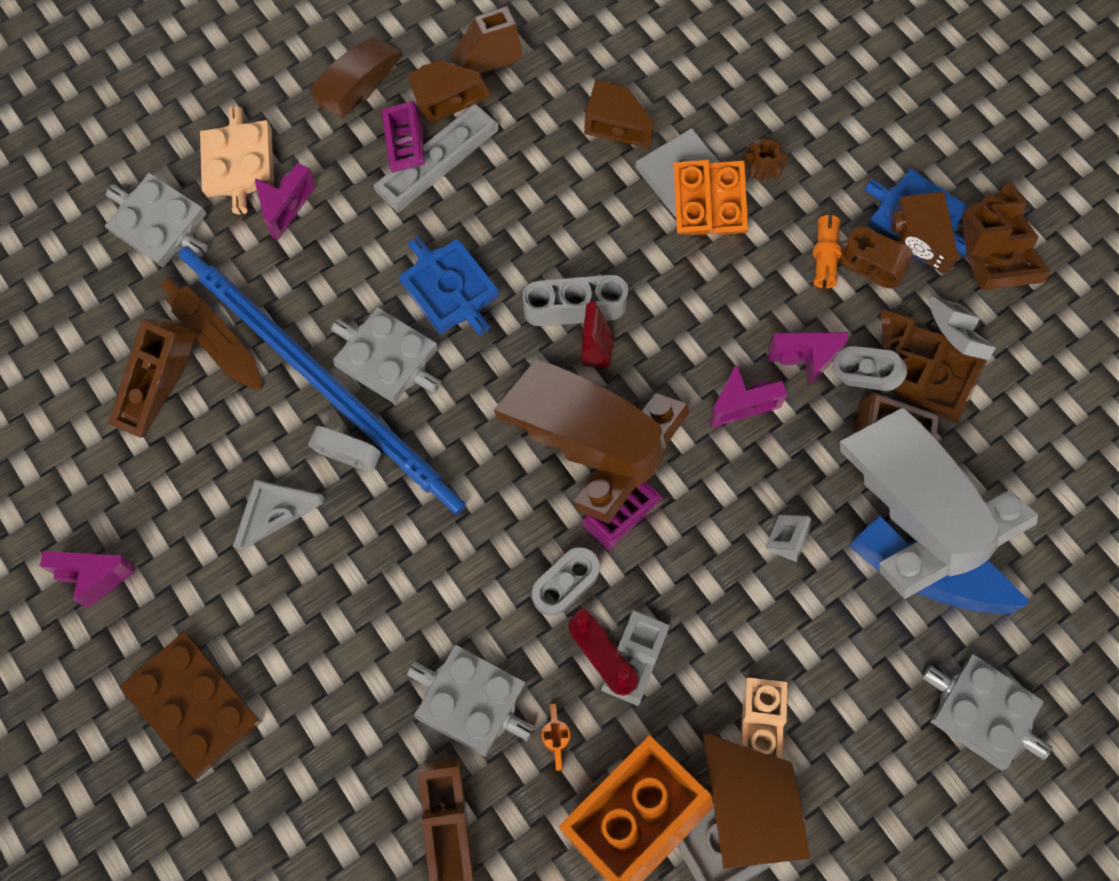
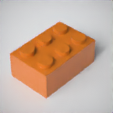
M649 735L558 827L570 843L606 881H644L714 806L711 794Z

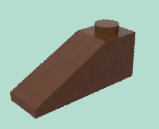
M142 319L108 424L139 438L145 437L187 364L197 332L167 319Z

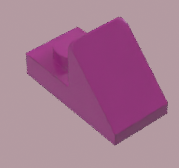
M298 162L290 173L284 175L279 189L255 178L264 220L272 238L279 240L316 188L310 169Z
M848 332L774 333L768 346L769 362H780L782 365H796L801 361H805L807 387H810L831 365L837 354L843 350L848 341Z
M735 366L713 408L709 420L711 428L781 408L787 396L783 382L770 384V382L764 381L751 386L747 391L739 369Z
M43 551L40 567L53 574L54 580L76 583L74 601L85 608L93 606L133 574L135 567L134 564L123 556Z

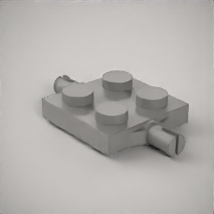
M148 173L130 194L115 184L110 186L114 192L107 189L106 196L120 204V207L104 227L162 268H164L174 254L184 247L192 249L200 258L204 256L201 251L207 252L208 246L193 237L196 227L207 215L205 210L152 174Z
M378 307L365 323L356 329L340 318L336 320V323H333L331 331L347 340L346 345L333 359L335 367L395 404L403 392L416 383L432 394L436 393V389H439L441 380L425 372L426 364L437 351V343Z
M457 645L454 646L445 663L436 672L417 663V661H414L412 668L408 670V677L427 686L426 695L414 715L415 719L484 757H487L495 740L505 730L519 736L526 742L530 738V734H532L535 726L514 716L515 704L526 682Z
M974 654L965 660L959 673L952 678H949L933 667V665L926 669L922 679L942 691L940 706L930 721L932 724L1001 771L1009 767L1017 750L1021 747L1026 748L1042 761L1049 756L1053 746L1031 733L1033 721L1044 702L1043 700Z

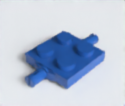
M912 169L907 172L899 184L893 186L890 190L872 178L864 191L880 200L881 203L877 212L870 219L868 226L881 235L899 242L897 233H893L891 230L890 214L891 211L895 210L900 197L943 192L944 190ZM944 191L957 252L964 257L967 253L964 238L955 232L964 211L969 206Z
M415 237V241L412 239L408 247L412 249L419 259L412 268L399 275L398 278L400 284L433 327L441 335L458 323L468 321L478 336L483 335V331L486 333L490 329V325L479 312L484 306L499 297L497 287L458 239L443 248L432 251L425 245L421 237Z

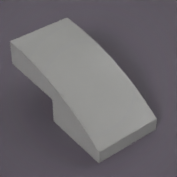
M932 296L929 301L932 314L947 340L962 354L989 360L996 347L974 332L980 317L957 302Z
M633 610L617 650L637 674V687L631 694L621 696L613 693L604 682L601 691L639 706L670 625Z

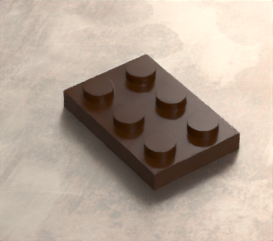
M185 632L181 633L119 686L194 779H199L262 723L193 639Z

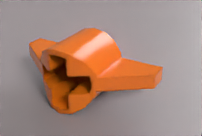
M550 704L551 722L546 724L542 730L543 745L555 754L556 771H562L561 751L569 744L570 730L565 723L557 720L556 704Z

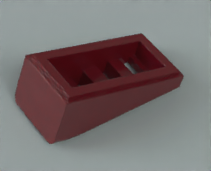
M589 301L586 303L581 363H583V366L609 368L612 356L613 335L597 302Z

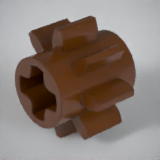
M764 137V140L757 144L750 142L748 152L743 158L744 166L750 167L748 177H753L764 184L772 177L779 179L783 170L782 167H785L788 155L781 154L782 144L768 140L767 137Z

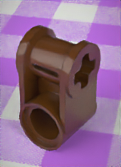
M857 227L850 233L847 242L842 245L839 262L847 270L862 275L881 287L894 289L900 286L913 257V252L904 243L885 237L871 228ZM866 237L864 243H861L862 238ZM856 255L857 259L854 262H852L851 260Z

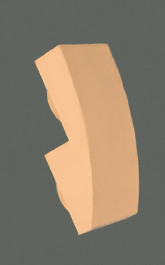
M746 678L740 745H745L764 754L783 759V726L787 719V682Z

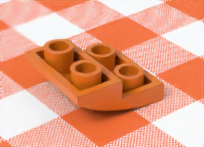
M709 160L673 163L677 234L720 235L748 233L744 161L709 163Z

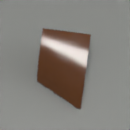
M1012 182L1004 184L1001 191L995 195L989 194L984 197L981 203L973 204L962 215L967 256L976 281L982 290L1044 283L1050 274V270L1034 249L1039 236L1022 215L1027 202Z
M882 310L883 350L897 353L907 366L905 380L893 390L928 412L959 424L987 360L962 354L951 345L944 335L916 327L915 319ZM893 370L888 371L885 377L890 375Z
M711 733L703 734L723 869L810 859L804 818L792 762L719 738Z

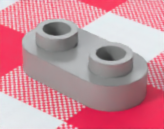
M857 346L847 347L837 354L832 365L834 374L844 384L882 391L897 388L902 384L907 375L905 362L897 353L890 350ZM856 366H859V369L856 372L852 373V370ZM893 370L890 375L885 377L888 371Z
M586 548L569 550L535 582L532 589V600L535 608L547 616H557L566 611L596 582L600 570L597 556ZM576 565H583L586 567L587 573L583 576H577L573 573L572 569ZM549 591H555L558 593L559 599L554 603H549L544 598L545 594Z

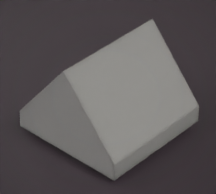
M779 514L766 549L797 563L811 528V518L809 516Z

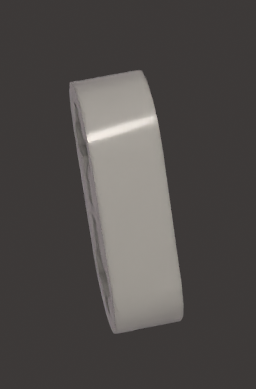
M322 426L315 428L308 442L310 448L324 456L369 472L374 471L381 456V452L376 447Z

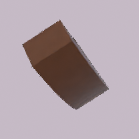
M376 37L363 41L351 48L328 67L310 87L315 104L343 119L358 100L364 103L402 57V51Z
M460 758L419 764L417 775L423 813L422 826L429 880L474 881Z

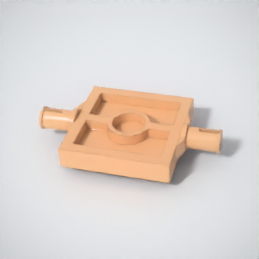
M234 106L235 111L233 107L228 109V126L200 131L202 191L207 198L220 195L232 196V212L240 215L241 211L243 214L248 211L246 195L257 190L255 178L274 187L272 131L267 120L243 124V109Z

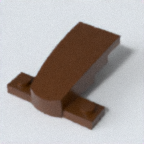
M535 359L494 409L498 420L527 430L531 440L562 450L566 460L598 469L576 497L574 504L577 511L608 524L634 488H638L658 470L664 459L667 443L689 415L687 403L657 393L654 394L641 411L611 391L577 374L539 359Z

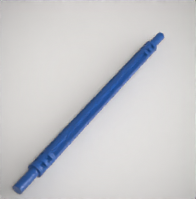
M184 247L180 250L179 258L199 275V281L208 287L209 291L215 294L221 302H224L402 468V471L409 475L416 484H419L426 493L432 492L455 515L460 514L464 510L466 503L441 481L442 476L437 471L433 470L419 454H416L246 297L215 266H209L189 247Z

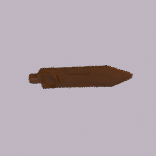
M173 278L164 280L161 287L169 295L166 301L171 307V312L184 327L197 332L195 340L229 378L254 390H261L263 385L255 358L197 292H193L187 284L181 288Z

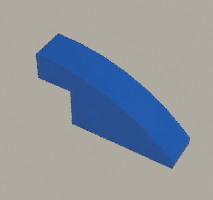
M879 516L849 547L867 563L880 571V562L917 541L913 539L908 544ZM989 560L978 568L954 576L947 575L917 592V594L943 604L971 611L996 614H1011L1024 607L1030 601Z

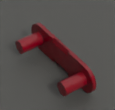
M579 610L569 620V634L613 693L621 696L631 694L638 684L637 674L608 638V635L596 619L587 610Z

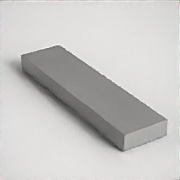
M473 104L424 144L425 165L394 173L390 171L374 184L375 192L399 213L499 131L498 123L477 104Z

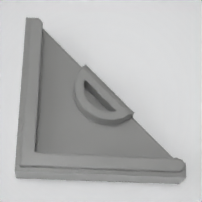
M254 480L233 547L240 551L248 548L322 505L325 500L322 494Z

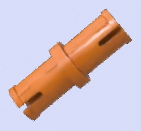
M829 215L821 216L817 222L818 239L817 244L813 248V257L816 259L814 285L819 288L823 287L825 275L827 276L826 289L837 285V260L840 259L842 247L838 244L841 220L832 215V223L829 228Z

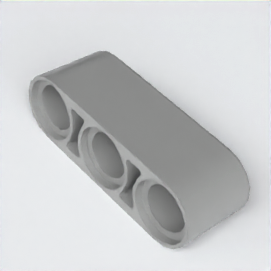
M617 275L535 281L527 285L523 291V314L528 323L534 326L584 323L586 303L594 301L597 302L606 321L620 318L626 310L628 286ZM614 295L619 299L615 301H608L604 298V296ZM571 298H579L583 302L579 304H572L567 300ZM535 301H543L547 303L543 307H535L531 305Z

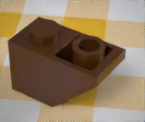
M507 6L476 16L451 56L454 65L481 74L497 67L509 66L515 61L524 59L516 23Z

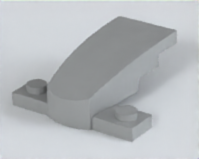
M904 407L840 441V452L864 474V485L890 508V518L917 541L879 563L882 576L904 599L947 575H959L978 568L993 555L998 546L1037 525L1038 514L1011 490L985 503L953 458Z

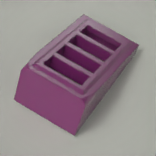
M411 101L381 109L390 171L394 173L425 165L421 112L415 102ZM410 123L408 127L397 129L398 126ZM412 134V136L397 139L398 136ZM413 143L411 147L398 150L399 146ZM415 153V156L401 160H399L398 158L400 156Z
M647 482L640 485L638 489L649 500L642 503L631 492L627 499L637 510L633 513L623 504L619 511L627 519L622 522L615 515L610 521L617 527L613 532L599 519L589 515L583 518L582 526L609 552L662 500L663 497Z

